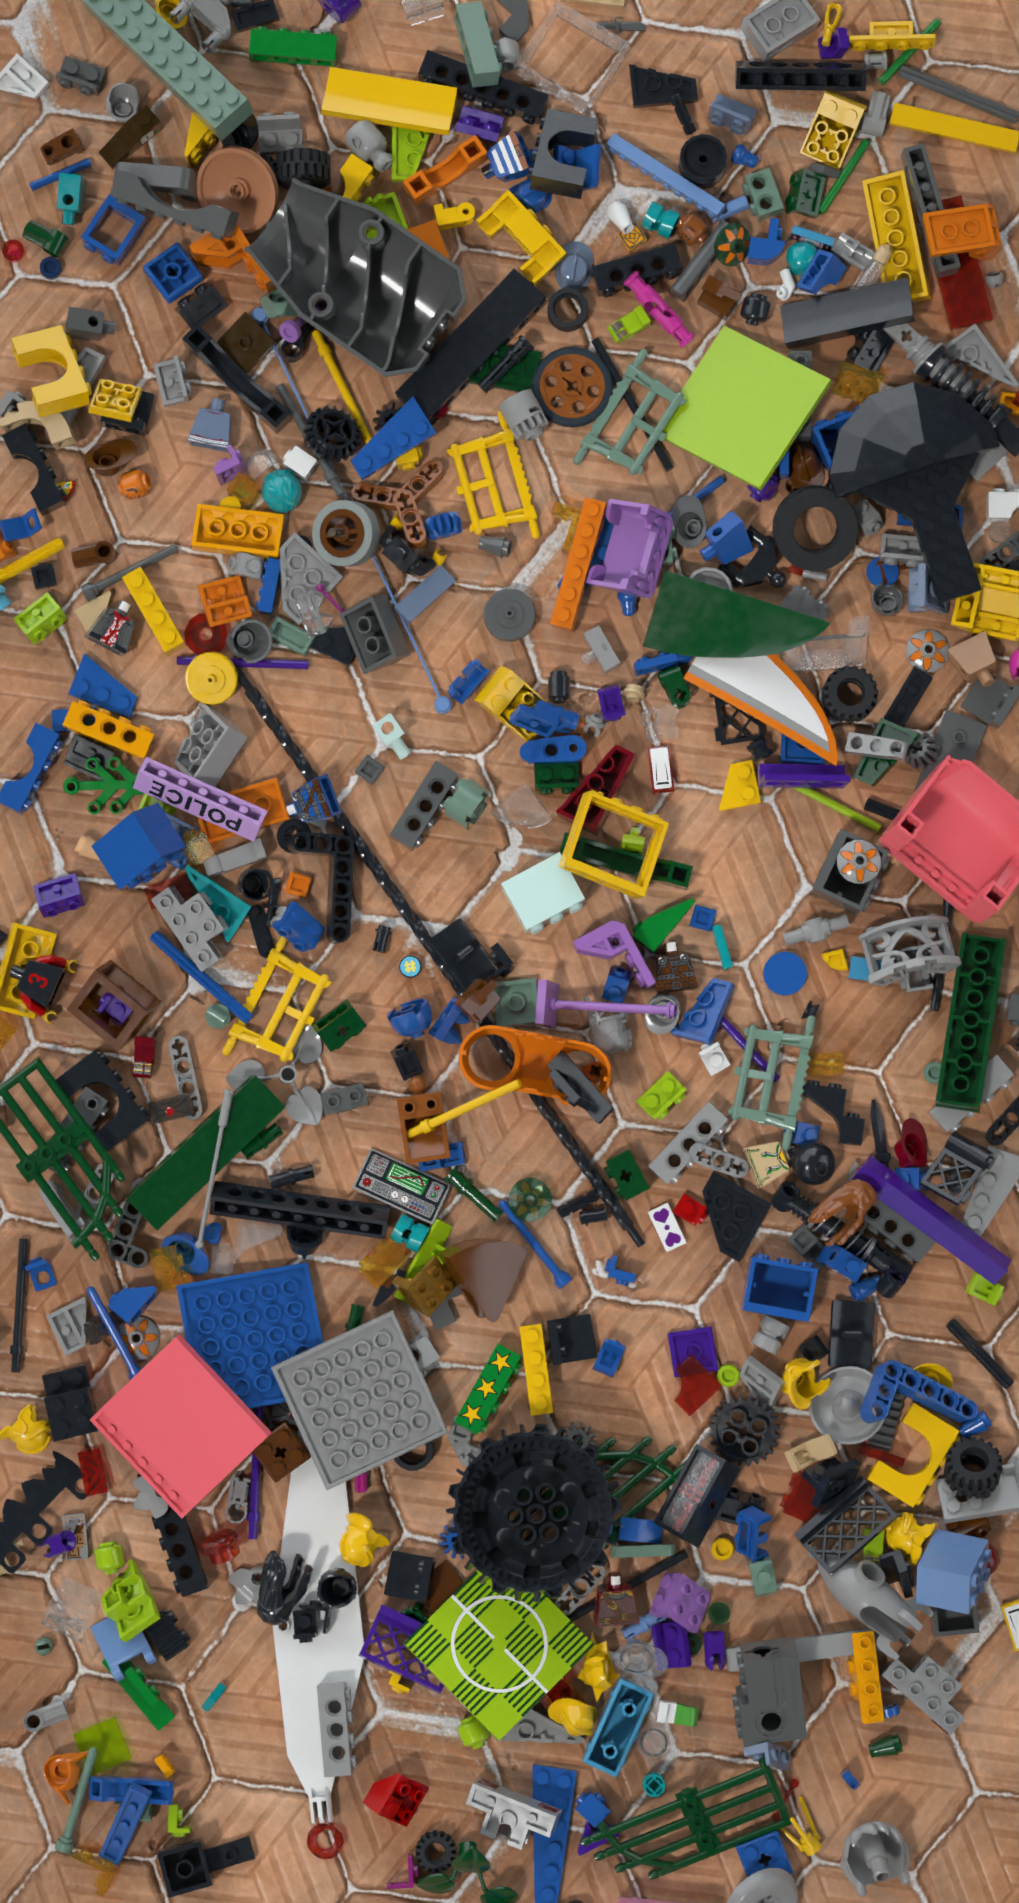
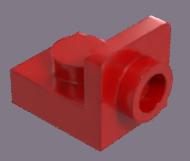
M685 1193L672 1211V1213L693 1226H696L697 1223L701 1225L708 1215L705 1212L707 1208L705 1205L700 1204Z

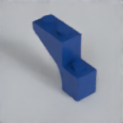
M115 1775L90 1776L89 1799L99 1802L123 1801L129 1786L134 1782L152 1791L148 1804L172 1805L174 1795L173 1781L148 1776L128 1778Z

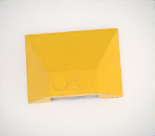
M973 562L982 590L956 599L951 625L972 634L978 635L985 631L987 637L1019 642V571Z

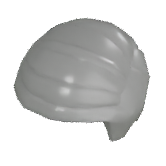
M117 83L111 87L106 99V110L113 119L127 122L140 111L139 95L136 88L131 84Z

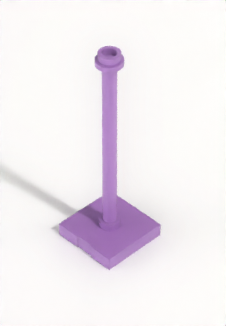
M538 979L535 1024L543 1025L547 1028H556L558 1009L664 1014L667 1019L677 1016V1004L668 1002L666 1006L558 1000L559 984L549 980Z

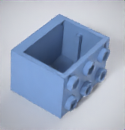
M936 1529L917 1565L916 1603L969 1614L972 1606L977 1605L978 1594H982L984 1582H988L990 1577V1568H987V1563H989L991 1558V1549H988L989 1540Z

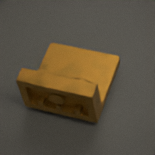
M435 1256L431 1257L413 1279L408 1277L404 1279L397 1275L392 1281L410 1306L428 1317L431 1316L457 1286L449 1272Z

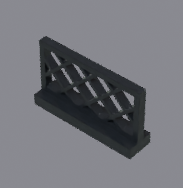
M860 1476L794 1535L803 1548L832 1576L898 1518V1515L869 1486L867 1481ZM870 1493L874 1497L873 1506H862V1498ZM849 1510H857V1520H845V1513ZM861 1510H873L872 1521H860ZM877 1510L887 1511L890 1514L885 1521H876ZM832 1524L840 1525V1535H828V1528ZM844 1525H856L855 1536L843 1535ZM860 1525H872L871 1533L867 1536H859ZM815 1539H824L823 1550H813L810 1544ZM827 1539L839 1540V1549L827 1550ZM843 1540H855L854 1548L850 1551L842 1550ZM826 1555H838L837 1563L830 1568L825 1563Z

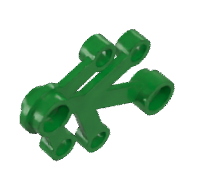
M116 756L111 757L107 765L109 769L117 770L126 780H116L99 764L97 758L90 757L85 763L86 768L89 771H94L104 781H80L77 777L70 776L63 782V790L69 795H74L79 790H104L96 800L88 804V812L93 815L100 812L101 806L117 789L127 790L118 800L111 802L109 808L114 814H119L123 806L133 795L144 794L133 788V783L138 773H131L121 763L120 758ZM94 760L96 767L91 768L88 764L89 761ZM111 760H117L118 766H111ZM68 783H74L75 789H68ZM118 803L120 810H114L112 805ZM96 804L98 805V810L93 811L90 806Z

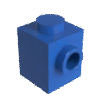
M591 1790L587 1794L583 1792L575 1801L577 1803L575 1809L594 1828L611 1812L610 1808L605 1804L607 1800L598 1791L595 1794Z

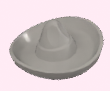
M848 1366L831 1370L819 1379L818 1382L828 1378L831 1380V1385L824 1393L819 1396L816 1395L810 1400L809 1412L811 1419L822 1435L828 1433L831 1439L837 1443L857 1444L868 1440L880 1429L885 1418L869 1424L864 1422L860 1415V1410L873 1374L859 1367ZM879 1388L880 1394L883 1396V1391ZM872 1407V1413L876 1416V1411Z
M767 1868L743 1880L731 1893L727 1903H799V1894L793 1877L787 1871L780 1868Z

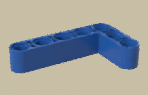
M889 1360L876 1367L860 1410L861 1418L866 1423L871 1424L883 1420L888 1415L895 1392L897 1391L957 1423L971 1420L978 1413L977 1405L972 1400L895 1360ZM887 1368L890 1370V1376L887 1373ZM906 1378H907L908 1381H909V1386L907 1385V1383H906V1381H905ZM879 1388L882 1389L883 1396L880 1394ZM924 1388L927 1389V1391H928V1396L926 1395V1393H925V1391H924ZM943 1397L946 1399L947 1405H945ZM872 1407L876 1411V1416L872 1413ZM962 1407L964 1408V1410H965V1412H966L965 1415H964L963 1412H962Z

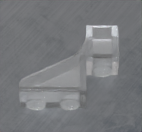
M243 1219V1222H238L235 1248H231L232 1243L219 1242L218 1246H213L210 1273L234 1275L235 1264L239 1256L250 1248L281 1236L283 1226L266 1222L265 1224H257V1221Z

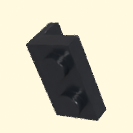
M900 1549L880 1555L879 1560L881 1569L885 1574V1581L888 1584L899 1582L904 1598L913 1597L912 1587H915V1583L912 1577V1569L909 1561H904Z

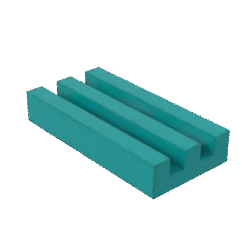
M720 924L715 925L711 929L724 971L731 969L733 965L722 926Z

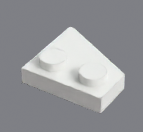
M18 53L0 72V90L35 100L50 84Z

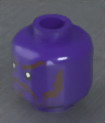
M772 474L762 491L748 484L747 488L752 492L750 497L760 503L762 500H772L778 490V477Z

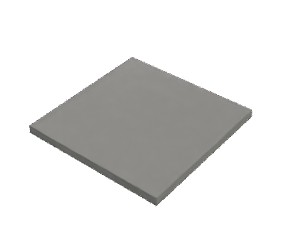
M393 1310L271 1367L326 1490L449 1433Z

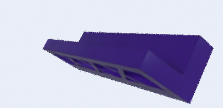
M759 764L757 766L758 787L844 789L851 782L850 775H845V765Z

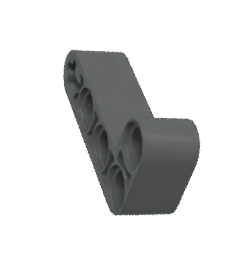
M129 162L116 163L113 183L117 170H121L145 178L154 192L176 193L180 198L188 201L199 200L196 184L198 174L192 169Z
M138 1178V1179H136V1180L133 1182L130 1191H131L143 1178ZM126 1199L122 1209L124 1215L118 1219L113 1232L114 1239L109 1242L107 1252L113 1260L141 1269L148 1265L150 1256L146 1250L132 1244L143 1216L140 1213L137 1215L130 1214L129 1206L131 1203ZM126 1223L132 1227V1232L128 1236H124L121 1233V1227ZM116 1244H121L124 1248V1253L120 1257H116L112 1251ZM137 1252L143 1253L145 1257L144 1262L140 1265L135 1264L133 1261V1256Z

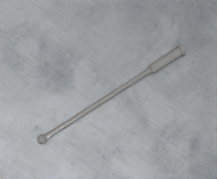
M223 1090L224 1096L218 1122L220 1128L199 1237L195 1242L197 1249L204 1246L202 1240L223 1131L227 1126L232 1096L235 1092L232 1090Z

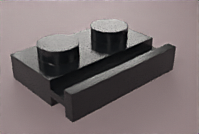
M75 734L63 764L100 781H104L94 771H89L85 763L88 758L95 757L99 760V764L109 771L108 760L115 756L116 751ZM90 760L89 766L91 768L96 767V762Z

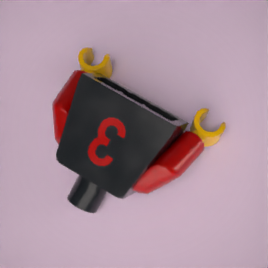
M55 955L37 957L34 961L29 960L25 968L14 964L9 976L19 980L17 989L20 991V998L27 1009L42 1017L48 1024L52 1023L47 1020V1016L50 1013L57 1016L50 1009L65 973L76 972L70 969L71 963L78 964L76 960H66Z

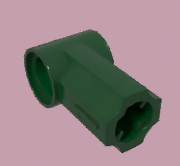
M33 220L26 224L22 234L23 238L42 247V250L56 258H59L69 240L60 231L50 230Z

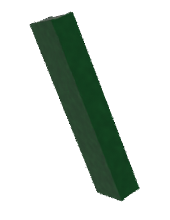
M962 932L958 955L961 965L956 968L935 1100L936 1107L980 1113L1006 938L999 939Z
M250 1075L235 1090L232 1096L228 1122L223 1131L215 1175L285 1108L280 1100L256 1075ZM222 1103L125 1196L156 1231L209 1182L220 1128L218 1122Z

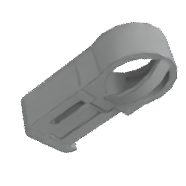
M231 1478L227 1507L225 1509V1516L230 1523L240 1524L247 1518L248 1502L245 1501L248 1499V1483H251L250 1479ZM236 1504L234 1519L231 1520L228 1510L232 1505ZM241 1505L244 1509V1516L238 1521Z

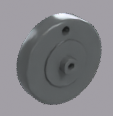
M503 589L494 593L488 599L484 607L483 618L485 626L492 636L501 641L514 642L523 639L531 632L536 620V610L532 600L522 591Z

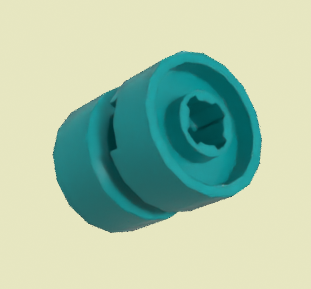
M652 201L641 227L651 232L656 230L659 236L669 240L678 223L680 213L671 209L666 211L663 205Z
M402 1214L389 1239L398 1244L405 1243L406 1248L417 1253L430 1228L421 1223L414 1224V1219ZM406 1229L412 1231L410 1236L404 1233Z

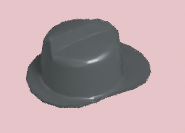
M691 495L680 497L675 502L673 522L676 540L685 548L696 547L706 537L705 533L709 529L703 505L698 498Z

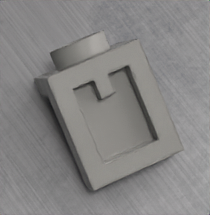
M8 390L0 401V418L4 417L8 412H13L16 408L14 406L15 403L25 402L26 397L18 391L12 393Z

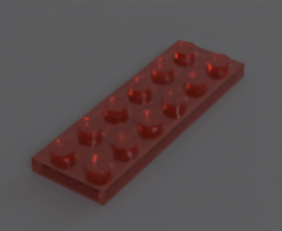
M962 196L941 200L944 210L964 207ZM968 252L957 254L961 265L958 273L937 279L950 331L993 320L978 259L969 257Z

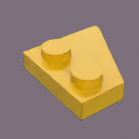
M752 760L730 764L719 812L761 804Z

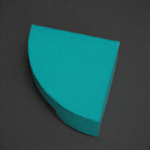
M220 1682L201 1708L206 1712L209 1711L226 1690V1686Z

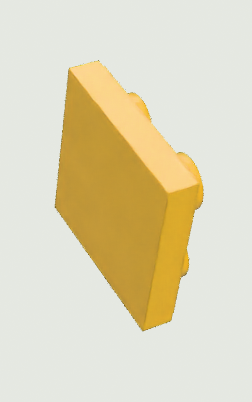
M99 379L89 405L88 413L131 422L142 394V388L131 384L113 382L108 379Z

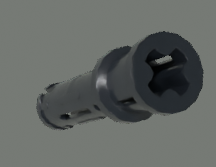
M522 335L518 337L519 340L510 349L507 348L505 350V356L477 383L486 394L514 364H520L521 359L529 351L534 350V347ZM503 366V369L492 380H490V378Z

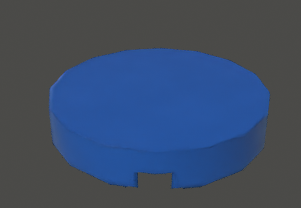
M780 952L771 956L763 969V979L768 989L782 996L798 992L805 984L807 977L806 965L802 959L790 952Z

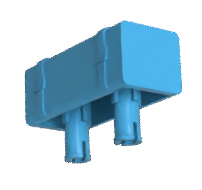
M619 1676L610 1691V1696L594 1732L586 1744L582 1762L614 1777H618L622 1766L626 1762L630 1748L639 1735L640 1726L646 1713L649 1711L650 1704L655 1695L654 1692Z

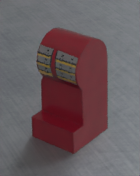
M135 1036L133 1077L152 1078L156 1038Z

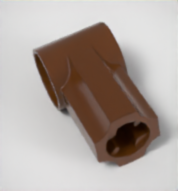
M100 541L95 545L72 549L71 555L74 567L78 569L102 563H113L117 557V552L110 542ZM104 548H110V554L107 557L100 556Z

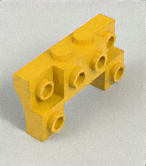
M507 190L476 220V224L490 240L503 228L530 257L520 267V272L533 286H536L550 273L551 269L566 257L567 253L551 236L552 232L545 224L541 225L536 220L538 219L537 215L530 208L527 210Z

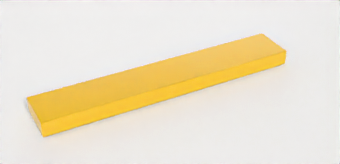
M895 102L889 123L891 126L1011 154L1016 153L1019 141V131Z

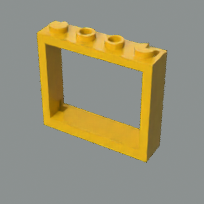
M591 790L583 793L558 867L633 898L645 897L669 823L663 821V818H660L657 814L648 815L644 813V810L640 807L626 806L623 804L624 801L618 798L609 799L604 797V793L601 791ZM590 803L654 829L636 884L572 858Z

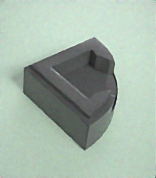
M811 163L809 168L810 171L826 175L829 178H839L840 171L829 166Z

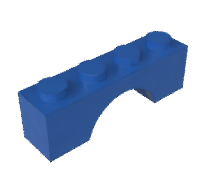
M38 723L34 724L26 740L34 756L32 769L20 780L5 781L0 791L1 805L21 815L24 811L27 812L33 801L30 799L33 792H37L41 787L43 781L41 777L44 772L47 773L52 765V760L50 759L53 753H57L62 745L60 740L62 737L59 733Z

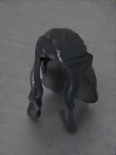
M274 1550L268 1553L261 1573L259 1599L257 1600V1615L263 1622L270 1625H282L287 1622L293 1607L305 1595L313 1571L312 1566L308 1564L305 1566L296 1595L290 1601L284 1603L285 1598L295 1589L301 1574L303 1557L300 1554H296L289 1581L283 1586L287 1573L284 1560H281L278 1553Z

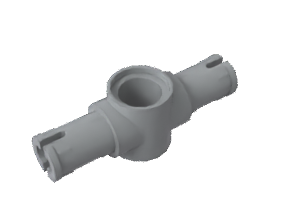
M846 914L830 919L818 917L804 922L801 928L784 933L783 937L786 946L802 941L810 942L811 944L829 938V935H832L831 932L850 927Z

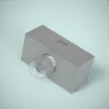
M599 625L583 634L589 650L581 654L580 661L582 664L589 665L597 661L604 675L620 667V661Z

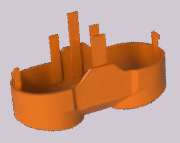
M487 1025L469 1033L462 1042L459 1051V1065L463 1075L470 1083L485 1090L492 1091L519 1079L522 1087L514 1091L557 1098L561 1104L570 1105L565 1099L566 1094L558 1091L552 1083L554 1081L549 1076L551 1070L548 1068V1064L561 1050L566 1052V1054L573 1051H585L592 1054L599 1061L602 1069V1079L597 1089L603 1096L611 1082V1066L606 1055L598 1047L586 1042ZM484 1035H499L505 1038L513 1047L515 1053L514 1066L510 1073L500 1080L487 1081L481 1079L472 1071L469 1065V1050L472 1044Z

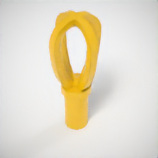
M829 3L824 19V35L821 43L823 46H830L832 34L839 23L842 12L840 4ZM835 8L837 16L833 24L830 25L829 14Z

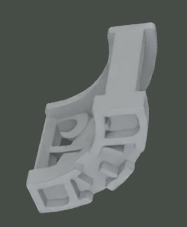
M930 914L928 916L911 917L886 923L878 927L867 928L865 933L859 935L858 938L862 942L870 972L868 976L869 983L885 987L893 982L910 977L909 972L920 970L921 974H946L960 966V957L955 956L946 924L949 922L948 917ZM928 930H937L939 941H933L936 937V932L930 933ZM905 934L911 935L924 943L917 950L916 958L910 959L902 951L893 950ZM883 940L882 944H876V948L880 951H885L875 954L872 943ZM927 950V954L930 956L924 957L922 953ZM896 957L902 959V962L894 963ZM882 959L881 969L879 970L876 960Z

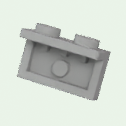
M178 355L173 356L174 359L153 364L164 408L189 402L188 395L192 394L189 381L184 382L183 374L187 373L184 361H179Z
M882 533L879 561H884L886 565L906 563L907 567L913 568L918 567V563L925 562L917 537Z

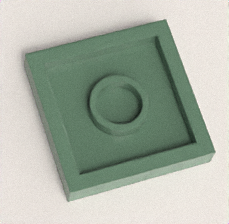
M536 978L496 982L498 986L494 991L501 998L494 1006L496 1026L503 1027L535 1023L537 1004Z

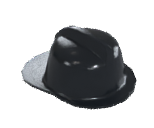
M253 114L221 141L222 148L240 146L251 150L259 136L257 119Z
M286 1225L287 1239L294 1253L302 1255V1259L305 1260L307 1255L314 1254L317 1251L318 1246L323 1240L322 1230Z

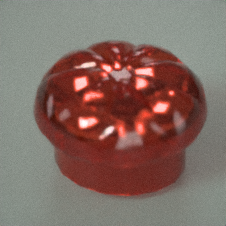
M230 1528L219 1529L216 1533L213 1532L205 1537L201 1544V1552L204 1555H208L212 1564L217 1565L228 1562L240 1553V1548L237 1544L238 1534Z

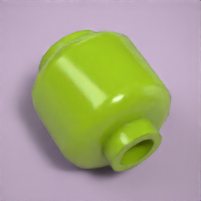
M116 1541L99 1543V1547L94 1550L96 1568L100 1571L105 1570V1575L118 1573V1568L123 1567L125 1564L123 1547L120 1544H116Z
M473 1715L460 1720L461 1724L457 1727V1731L462 1744L466 1747L472 1746L473 1750L485 1746L484 1741L490 1737L489 1731Z

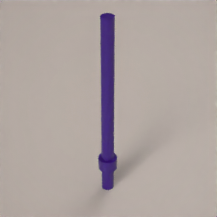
M194 655V657L177 656V665H189L198 655ZM229 658L235 667L308 669V661L263 659L257 663H246L243 658Z
M263 1407L254 1408V1414L263 1423ZM253 1452L250 1511L247 1512V1521H249L248 1539H257L258 1521H260L261 1512H258L261 1463Z

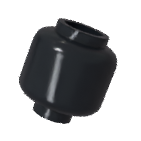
M751 293L750 296L744 298L740 315L746 319V324L758 326L759 323L767 321L771 303L767 300V296Z

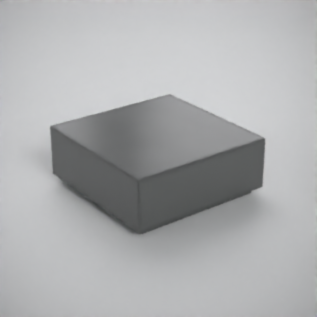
M366 755L354 773L373 785L385 767L369 755Z

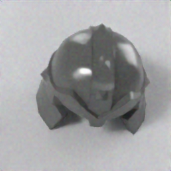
M246 620L236 623L229 633L226 643L235 657L243 658L246 663H257L269 654L272 646V635L269 628L263 622Z

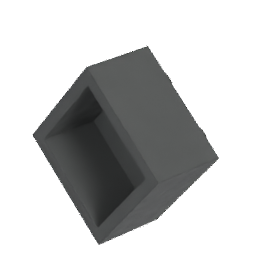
M977 1605L972 1606L969 1614L929 1606L934 1612L930 1618L931 1631L934 1637L980 1633Z

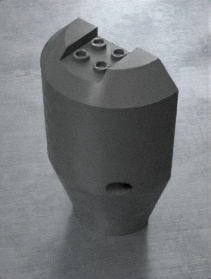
M295 178L292 179L289 192L269 225L250 246L244 248V251L253 257L302 319L385 377L418 372L430 359L429 353L426 351H430L433 348L437 335L445 331L449 324L448 319L456 322L467 301L462 269L377 208L301 183ZM371 230H377L378 234L375 238L370 239L366 237ZM324 303L327 304V308L324 311H318L316 309L317 305Z

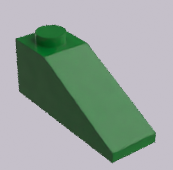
M691 898L647 918L644 922L640 920L632 929L635 932L632 938L653 954L692 907L695 900Z

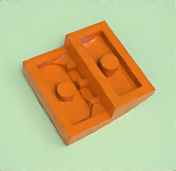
M239 575L197 586L209 627L252 617L248 598L245 595Z

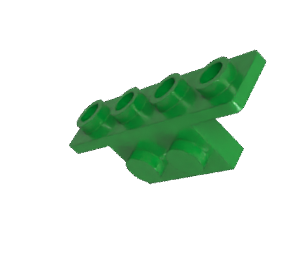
M104 1659L102 1661V1664L111 1673L110 1668L106 1660ZM129 1660L120 1665L125 1678L118 1683L159 1731L174 1719L175 1715L160 1698L159 1695L161 1693L154 1684L150 1685L145 1678L147 1676L139 1666L135 1667Z

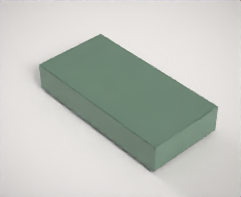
M276 616L269 629L274 641L304 657L315 636Z

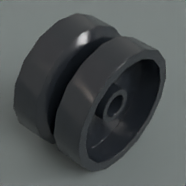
M700 134L691 137L681 148L678 165L680 176L700 189L712 188L720 182L725 173L727 162L726 149L720 140L712 135Z

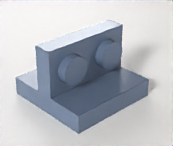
M918 563V568H909L908 612L932 611L938 614H948V601L939 604L926 564Z

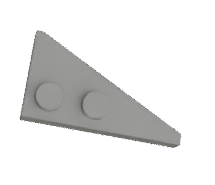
M976 324L944 345L949 356L954 355L957 360L1013 389L1019 387V383Z
M531 1709L500 1741L576 1744L583 1743L585 1738L568 1734L564 1726Z

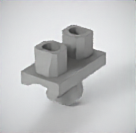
M843 232L830 251L864 272L875 254L874 251L861 244L860 241L851 238Z

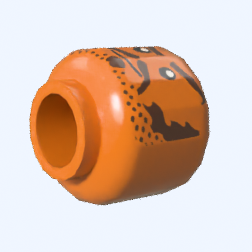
M141 469L123 473L120 477V482L117 484L119 493L128 500L147 496L149 489L152 488L148 473H144Z

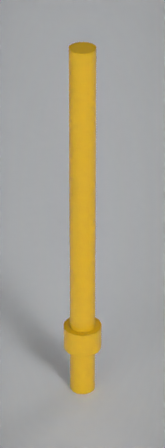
M315 330L311 334L318 346L317 351L320 357L324 358L353 419H357L356 425L361 426L360 434H362V438L365 444H367L372 439V436L331 355L332 350L329 344L325 343L321 332Z
M516 1079L439 1116L420 1121L419 1125L406 1131L407 1136L412 1138L423 1132L425 1134L431 1132L440 1124L522 1087V1083L519 1079Z

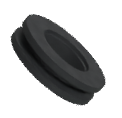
M811 485L799 488L783 499L775 512L772 532L777 548L791 564L808 571H822L838 565L849 555L857 539L858 523L853 508L844 497L836 499L833 489L820 485ZM822 507L832 512L835 517L837 526L835 535L830 543L823 548L814 550L804 548L795 540L793 531L795 521L806 509Z

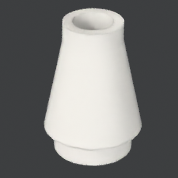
M617 201L607 208V217L623 234H628L634 229L625 204Z

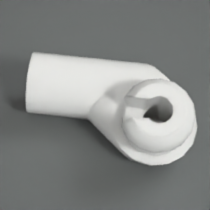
M789 268L779 272L783 284L777 289L776 296L783 301L789 299L796 288Z

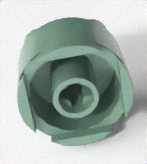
M461 778L455 786L456 792L452 797L449 796L445 800L443 808H445V816L468 830L470 829L469 823L474 825L487 806V803L484 801L486 797L491 798V792L469 778L466 780Z

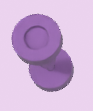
M318 304L316 309L324 311L323 304ZM300 316L295 321H284L279 327L280 335L287 342H296L301 336L300 327L307 321Z

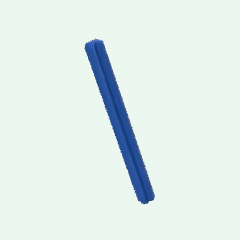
M155 931L151 935L150 940L243 1023L247 1024L253 1018L251 1012L204 971L201 972L191 959L159 931Z

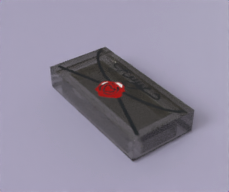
M190 1093L148 1103L152 1125L194 1115Z

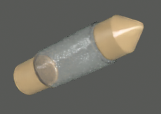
M889 244L879 246L856 283L855 289L876 285L892 255Z

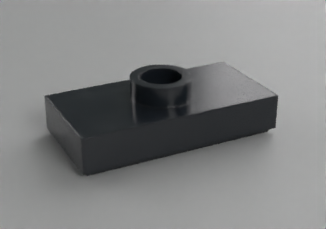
M250 1836L206 1849L212 1872L256 1858Z

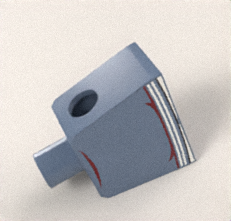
M213 398L210 409H199L188 436L189 445L229 453L227 446L231 443V415L223 412L225 401Z

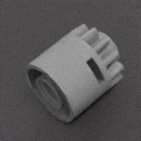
M526 389L512 395L498 406L517 441L526 439L528 442L536 439L544 433L543 429L549 424L531 389Z

